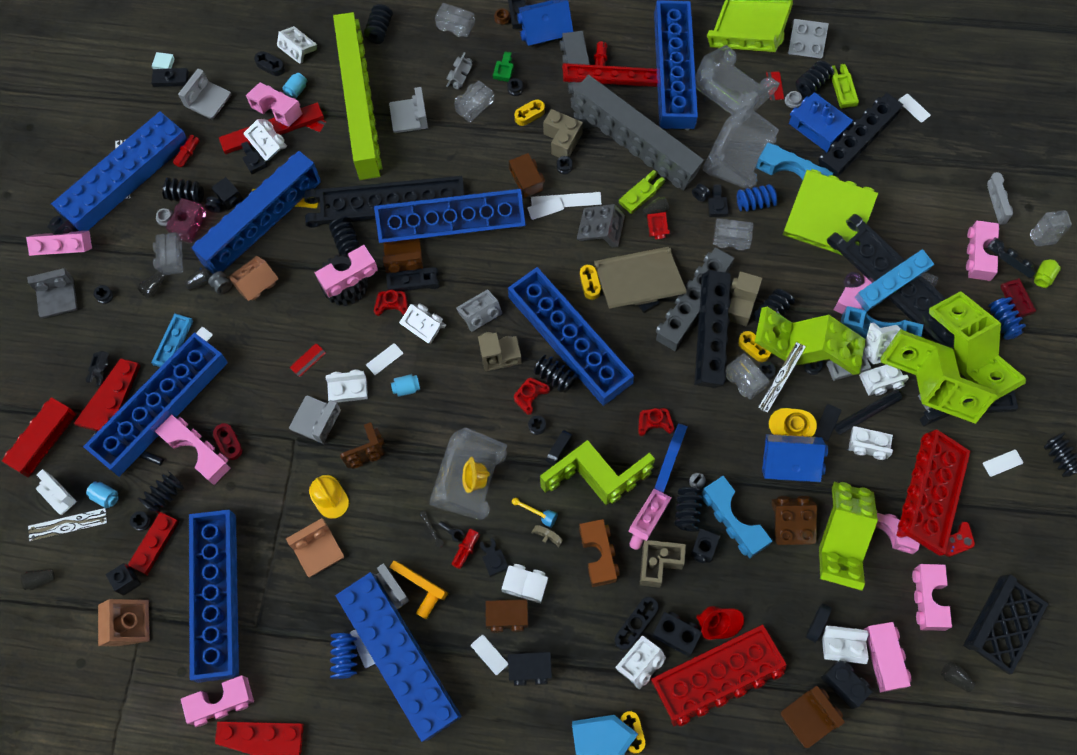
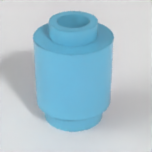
M300 73L293 74L282 87L283 93L290 98L296 99L306 87L307 79Z
M410 374L397 377L391 383L393 394L397 393L398 397L413 394L420 390L417 375L412 376Z
M102 482L91 483L86 491V495L89 496L90 500L104 508L112 507L118 501V492Z

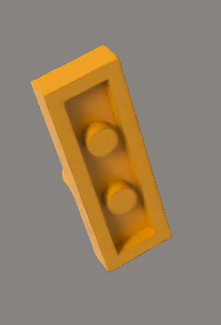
M393 560L389 567L428 591L416 614L424 619L428 618L438 599L445 600L449 594L398 561Z

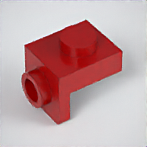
M666 212L647 215L649 236H655V239L666 238L665 234H670Z

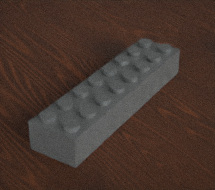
M589 74L575 89L571 108L577 114L585 117L590 124L596 125L605 135H609L617 144L628 149L633 156L639 157L647 166L655 169L660 176L671 181L675 187L683 191L697 175L704 159Z

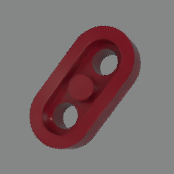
M226 423L217 425L213 431V436L222 455L228 460L238 459L242 454V446L234 430ZM224 433H228L226 437H222ZM235 448V452L230 454V450Z

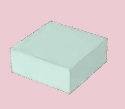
M156 52L152 68H172L175 60L173 54Z

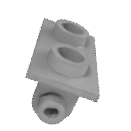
M465 52L461 58H456L453 64L455 69L454 71L450 70L446 78L449 80L446 87L449 84H452L455 89L462 87L466 76L463 74L467 75L473 65L470 58H464Z

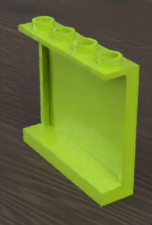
M725 0L714 31L709 30L707 34L710 47L776 52L793 1Z
M815 169L806 170L783 235L842 255L838 250L830 247L827 243V238L834 232L841 235L846 242L853 238L858 232L850 229L846 220L853 214H857L867 224L878 193L874 192L875 190L870 187L861 188L856 186L857 184L854 182L840 181L838 177L833 175H822L820 171Z

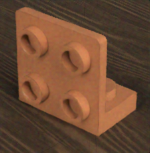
M322 518L286 538L309 578L344 559L340 547Z

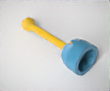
M518 498L512 499L513 505H519L541 516V521L546 526L551 528L554 525L558 513L551 510H546L542 513L520 502Z

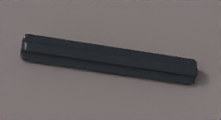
M898 390L889 393L835 424V431L838 434L846 432L853 428V426L860 424L900 401L902 394Z

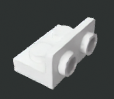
M294 26L279 31L277 46L299 64L303 63L305 54L317 49V44Z
M266 119L256 120L243 133L265 161H269L280 149L287 147L284 143V138L275 132L271 122Z
M420 303L418 305L410 304L399 323L428 344H431L440 328H445L446 324L442 322L443 319L440 316L427 312L428 308Z
M870 323L864 353L872 364L881 363V356L901 329L898 325L880 328L875 323Z
M889 365L880 366L862 372L859 375L868 396L876 394V396L882 395L891 388L894 390L900 389L905 386V382L909 379L908 375H903L900 369Z
M351 370L349 373L333 372L331 375H326L328 401L346 402L368 399L367 378L364 371Z
M853 426L848 450L854 451L857 455L867 454L874 456L875 459L885 460L893 452L891 449L893 435Z
M43 469L37 474L41 481L36 490L60 515H63L77 502L52 475Z
M826 626L822 637L824 659L867 664L869 659L866 644L869 635L868 631Z
M642 635L615 668L633 682L638 689H641L642 686L650 681L652 674L661 668L666 657L659 647Z

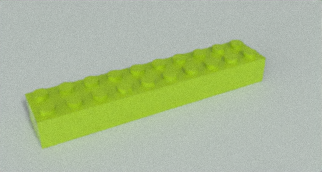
M354 12L333 15L353 161L359 180L380 177V170L383 168L379 156L380 148L377 142V130L375 129L376 121L373 114L372 95L366 69L367 62L366 58H363L365 57L364 44H361L363 35L360 30L359 19H355Z

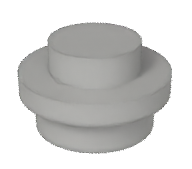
M791 91L785 97V104L790 108H798L803 100L801 94L797 91Z
M163 208L156 213V221L161 226H168L174 221L175 216L169 209Z

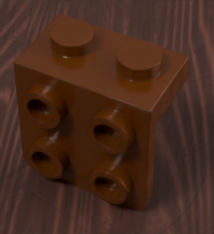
M419 238L384 242L385 256L383 257V263L386 273L423 269Z
M371 422L364 424L370 443L340 454L347 468H359L363 465L362 463L377 461L381 456L385 455L382 447L385 444L378 427L374 428Z
M779 496L777 499H772V508L775 512L776 544H815L817 505L809 496H798L795 499Z
M818 686L811 688L780 713L804 748H810L833 729L839 728L845 723L842 719V712L836 706H832L826 691L823 688L819 689Z

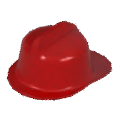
M710 606L697 615L703 637L710 640L733 637L741 630L744 624L742 612L733 608L722 609L717 606Z

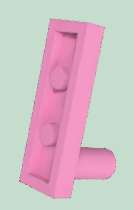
M653 489L630 526L629 532L633 534L629 543L631 548L638 550L641 548L643 541L648 540L671 501L670 496Z

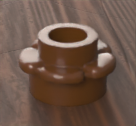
M503 8L498 9L494 15L495 22L501 25L507 24L508 20H510L508 11Z

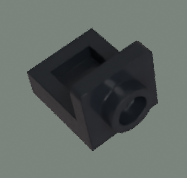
M61 214L51 219L50 224L47 226L54 234L78 231Z

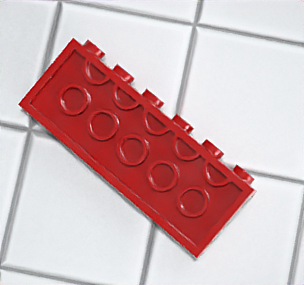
M937 429L924 434L921 438V446L916 456L917 460L912 471L910 486L907 489L908 494L902 508L903 512L898 523L896 536L899 538L908 536L941 556L946 553L970 450Z
M761 625L652 678L651 682L671 718L673 727L676 725L684 726L690 722V718L696 715L702 717L709 712V709L715 706L717 708L722 707L728 703L729 699L733 697L740 698L747 693V690L753 687L758 689L766 684L765 681L771 678L773 680L779 679L785 674L787 664L764 625Z

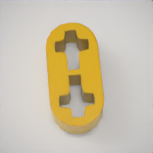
M533 100L518 108L514 114L515 122L520 126H524L543 116L545 113L544 102Z
M584 265L580 269L583 292L586 298L595 300L600 296L601 292L595 267ZM586 271H588L589 274H591V279L589 280L587 275H585ZM590 285H592L593 289L595 290V293L589 291Z
M751 331L741 333L738 340L741 349L758 362L767 361L771 352L755 343L756 335ZM744 339H751L750 342L744 343ZM762 350H765V351H766L765 354H762V355H759V354H758L759 351H762Z
M628 711L621 716L620 720L624 722L627 719L626 716H630L631 719L635 718L636 722L633 723V729L638 733L636 740H641V744L638 746V750H635L634 746H629L627 750L637 754L645 748V738L638 715Z

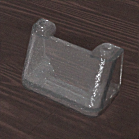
M725 45L704 56L695 75L696 88L737 119L746 120L775 93L780 83L771 77L763 79L760 84L755 82L734 66L737 59L736 53Z
M744 106L733 113L724 123L703 166V170L709 175L742 188H752L757 182V174L754 173L758 158L768 142L771 144L776 142V135L779 129L749 106Z
M466 427L453 433L449 440L429 504L433 507L471 518L485 519L490 511V506H488V501H485L495 466L503 462L507 456V444ZM470 457H473L475 462L485 465L487 471L490 472V476L487 478L484 488L467 493L463 487L462 474L465 463Z

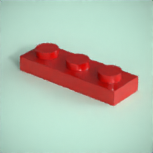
M160 512L128 563V566L148 575L179 521Z

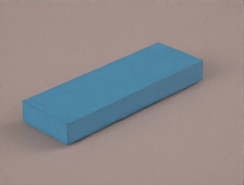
M174 313L151 362L154 366L161 367L182 346L193 323L192 318Z

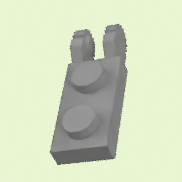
M996 172L988 180L987 186L998 223L1002 225L1006 224L1013 215V208L1009 205L1008 194L1002 184L1004 178L1002 174Z

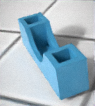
M769 142L758 158L756 165L757 169L769 175L783 170L792 171L799 175L802 181L806 170L811 169L818 170L825 176L833 175L828 169L817 166L811 161L800 158L796 154L783 150Z
M922 249L858 292L855 298L867 312L895 291L927 272L934 263Z
M849 306L846 307L841 317L842 324L865 339L870 323H875L880 328L898 325L901 330L920 337L922 336L923 324L907 320L896 323L881 322L871 318L866 310Z
M722 476L703 489L702 499L707 506H711L715 511L714 516L720 523H724L730 538H735L738 542V548L744 556L747 555L750 559L768 547L772 540L761 525H745L734 517L731 511V499L735 490L726 478Z

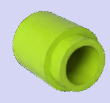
M1051 259L1044 260L1034 275V283L1042 288L1052 285L1061 269L1058 263Z

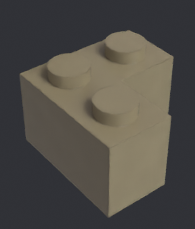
M553 109L550 110L543 122L544 135L554 138L551 142L552 155L559 158L562 156L570 157L583 134V122Z
M741 271L738 278L734 277L729 297H732L731 305L728 309L730 322L747 326L762 281L761 277Z
M486 332L478 336L484 371L522 364L516 336H505L498 340L497 332Z
M644 540L640 585L660 588L663 568L682 570L685 561L686 544Z

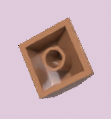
M258 256L227 277L248 301L258 298L261 295L260 292L264 289H270L276 284L275 281L278 280V277L267 262Z
M109 599L98 605V646H123L150 641L149 600Z

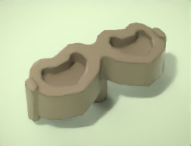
M535 525L531 532L545 536L542 540L544 543L549 538L558 548L563 541L555 532L539 525Z

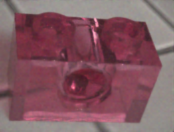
M181 198L179 204L175 207L172 218L167 222L166 229L171 237L192 243L206 215V211L201 204Z

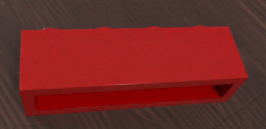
M51 397L44 403L38 415L30 421L27 429L19 435L13 447L5 453L2 462L28 478L77 414L66 405Z

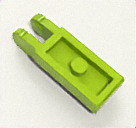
M835 65L832 66L834 75L831 79L840 108L857 106L859 100L851 74L848 72L846 65H840L841 74L839 75Z
M655 170L651 171L646 178H643L619 199V204L630 214H633L656 193L666 180L661 177L654 185L650 184L658 174Z

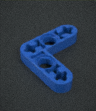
M678 423L654 488L663 493L688 427Z

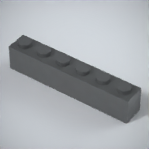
M583 31L562 33L560 50L564 51V55H562L563 63L589 65ZM581 82L568 83L569 94L572 93V98H570L571 105L575 89ZM573 112L574 119L583 122V129L597 127L590 124L581 114Z

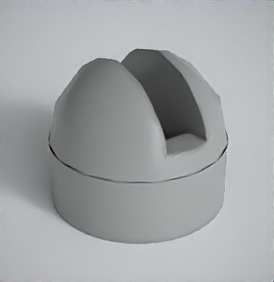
M694 473L689 479L690 486L698 489L703 488L706 482L704 475L701 473ZM698 476L701 477L698 483L695 484L694 481L696 480V478Z

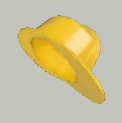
M780 408L770 416L769 429L774 435L812 437L817 429V423L814 416L807 411Z
M473 457L469 458L463 468L462 481L467 493L484 488L487 478L490 476V472L487 471L485 465L475 462Z
M322 475L312 482L309 494L318 511L329 519L341 517L347 511L349 500L340 483L330 475Z

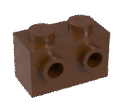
M529 153L509 160V170L518 188L521 189L523 198L543 191V183H545L543 174L537 171V163L534 158L531 159Z
M527 600L485 601L486 628L491 629L492 633L503 632V629H511L512 632H523L524 628H528Z

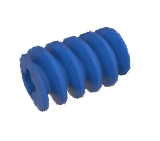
M770 184L766 185V187L762 185L759 188H746L745 191L740 189L737 192V204L740 212L742 207L748 212L749 206L756 210L757 204L760 209H763V203H765L767 208L770 207V202L773 203L774 207L777 206V193Z
M1012 297L1001 298L988 306L991 308L990 312L994 314L993 317L1001 323L1000 332L1004 334V340L1020 336L1024 333L1022 329L1026 326V324H1019L1023 319L1022 317L1015 318L1019 311H1012V309L1016 305L1008 304L1012 301Z
M348 633L331 634V638L336 640L331 641L330 645L336 648L332 649L330 653L336 657L330 659V662L335 664V666L330 668V671L336 674L330 676V678H351V676L357 674V671L351 670V667L357 666V663L351 661V659L357 657V654L351 653V650L357 649L356 645L351 644V642L357 640V637L351 636Z

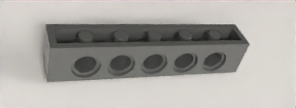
M716 247L712 253H707L703 260L705 263L702 267L698 266L694 273L695 278L693 281L689 280L686 284L687 293L677 297L675 301L677 305L674 309H669L665 316L666 321L664 324L660 323L655 331L657 333L656 341L673 351L677 350L699 317L702 274L707 272L709 268L728 273L733 265L734 257ZM691 296H695V297H697L698 299H697V300H693V299H691L690 297H691ZM685 310L688 314H682L680 311ZM670 325H677L679 328L673 329Z

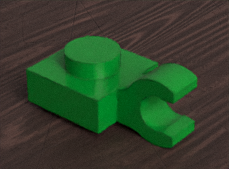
M505 51L502 62H496L493 79L506 82L511 79L514 64L511 63V52Z

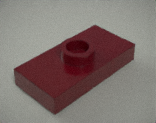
M1020 278L1001 284L1000 287L1005 297H1012L1009 305H1016L1012 311H1019L1015 316L1016 318L1036 312Z

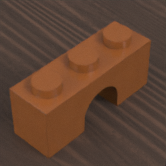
M603 519L580 524L579 530L583 548L595 547L602 555L598 561L588 563L592 587L616 583L617 576H620L618 565L614 564L612 556H615L613 544L609 545L608 537H610L609 526L604 524Z

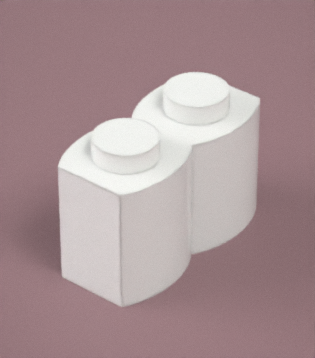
M519 564L508 566L502 592L541 603L548 581L545 573L539 570H533V572L526 571V567Z

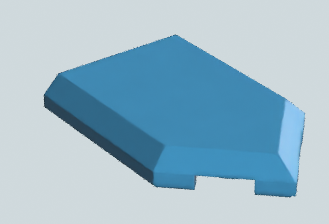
M615 715L572 721L576 755H625L629 746L638 736L636 731Z

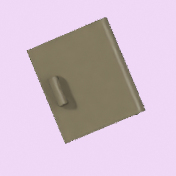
M669 247L594 261L609 309L630 304L636 306L656 302L660 298L687 293Z

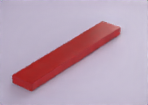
M563 63L562 66L563 81L582 82L589 74L601 84L657 87L658 83L657 69Z
M317 102L301 108L302 115L289 127L276 121L275 118L268 121L273 125L275 132L281 135L321 121L324 117ZM249 127L219 137L225 154L242 149L241 144L246 141L250 146L252 145L243 134Z

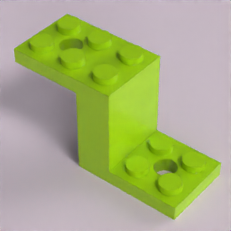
M962 291L929 308V314L955 335L954 354L958 370L969 381L996 390L998 396L995 400L1026 384V378L999 356L1001 323ZM992 377H996V378H999V377H1000L1001 379H999V380H993Z
M768 306L761 308L755 338L756 344L786 361L797 342L806 347L796 365L830 359L851 374H860L865 339L830 315L792 323Z
M901 329L880 358L881 363L916 375L923 405L975 424L998 396L996 390L960 377L952 348ZM907 350L913 351L912 354H903ZM966 399H973L972 402H963Z
M587 440L540 475V485L545 493L549 490L553 491L560 485V481L564 478H571L576 473L575 470H577L605 505L610 502L613 504L621 498L620 494L625 490L627 492L631 491L637 485L636 482L641 478L645 480L652 474L651 470L653 469L655 458L648 453L620 476H617Z
M834 482L832 486L833 508L819 546L820 579L863 591L865 585L863 560L878 521L874 492L863 487H852L845 482Z

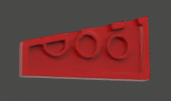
M120 359L74 424L78 427L99 431L125 404L139 371L140 364Z
M217 722L215 744L250 755H301L304 724Z

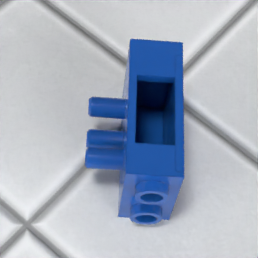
M549 0L519 8L517 18L519 24H522L523 29L520 31L521 39L528 46L562 38V33L573 32L568 0Z
M815 92L810 97L806 96L801 106L795 107L792 110L789 121L792 127L826 152L829 151V148L835 141L838 142L841 139L840 137L845 130H850L853 123L851 118Z
M766 434L762 465L764 479L821 482V477L825 475L826 466L823 462L824 457L828 455V445L825 444L821 437Z

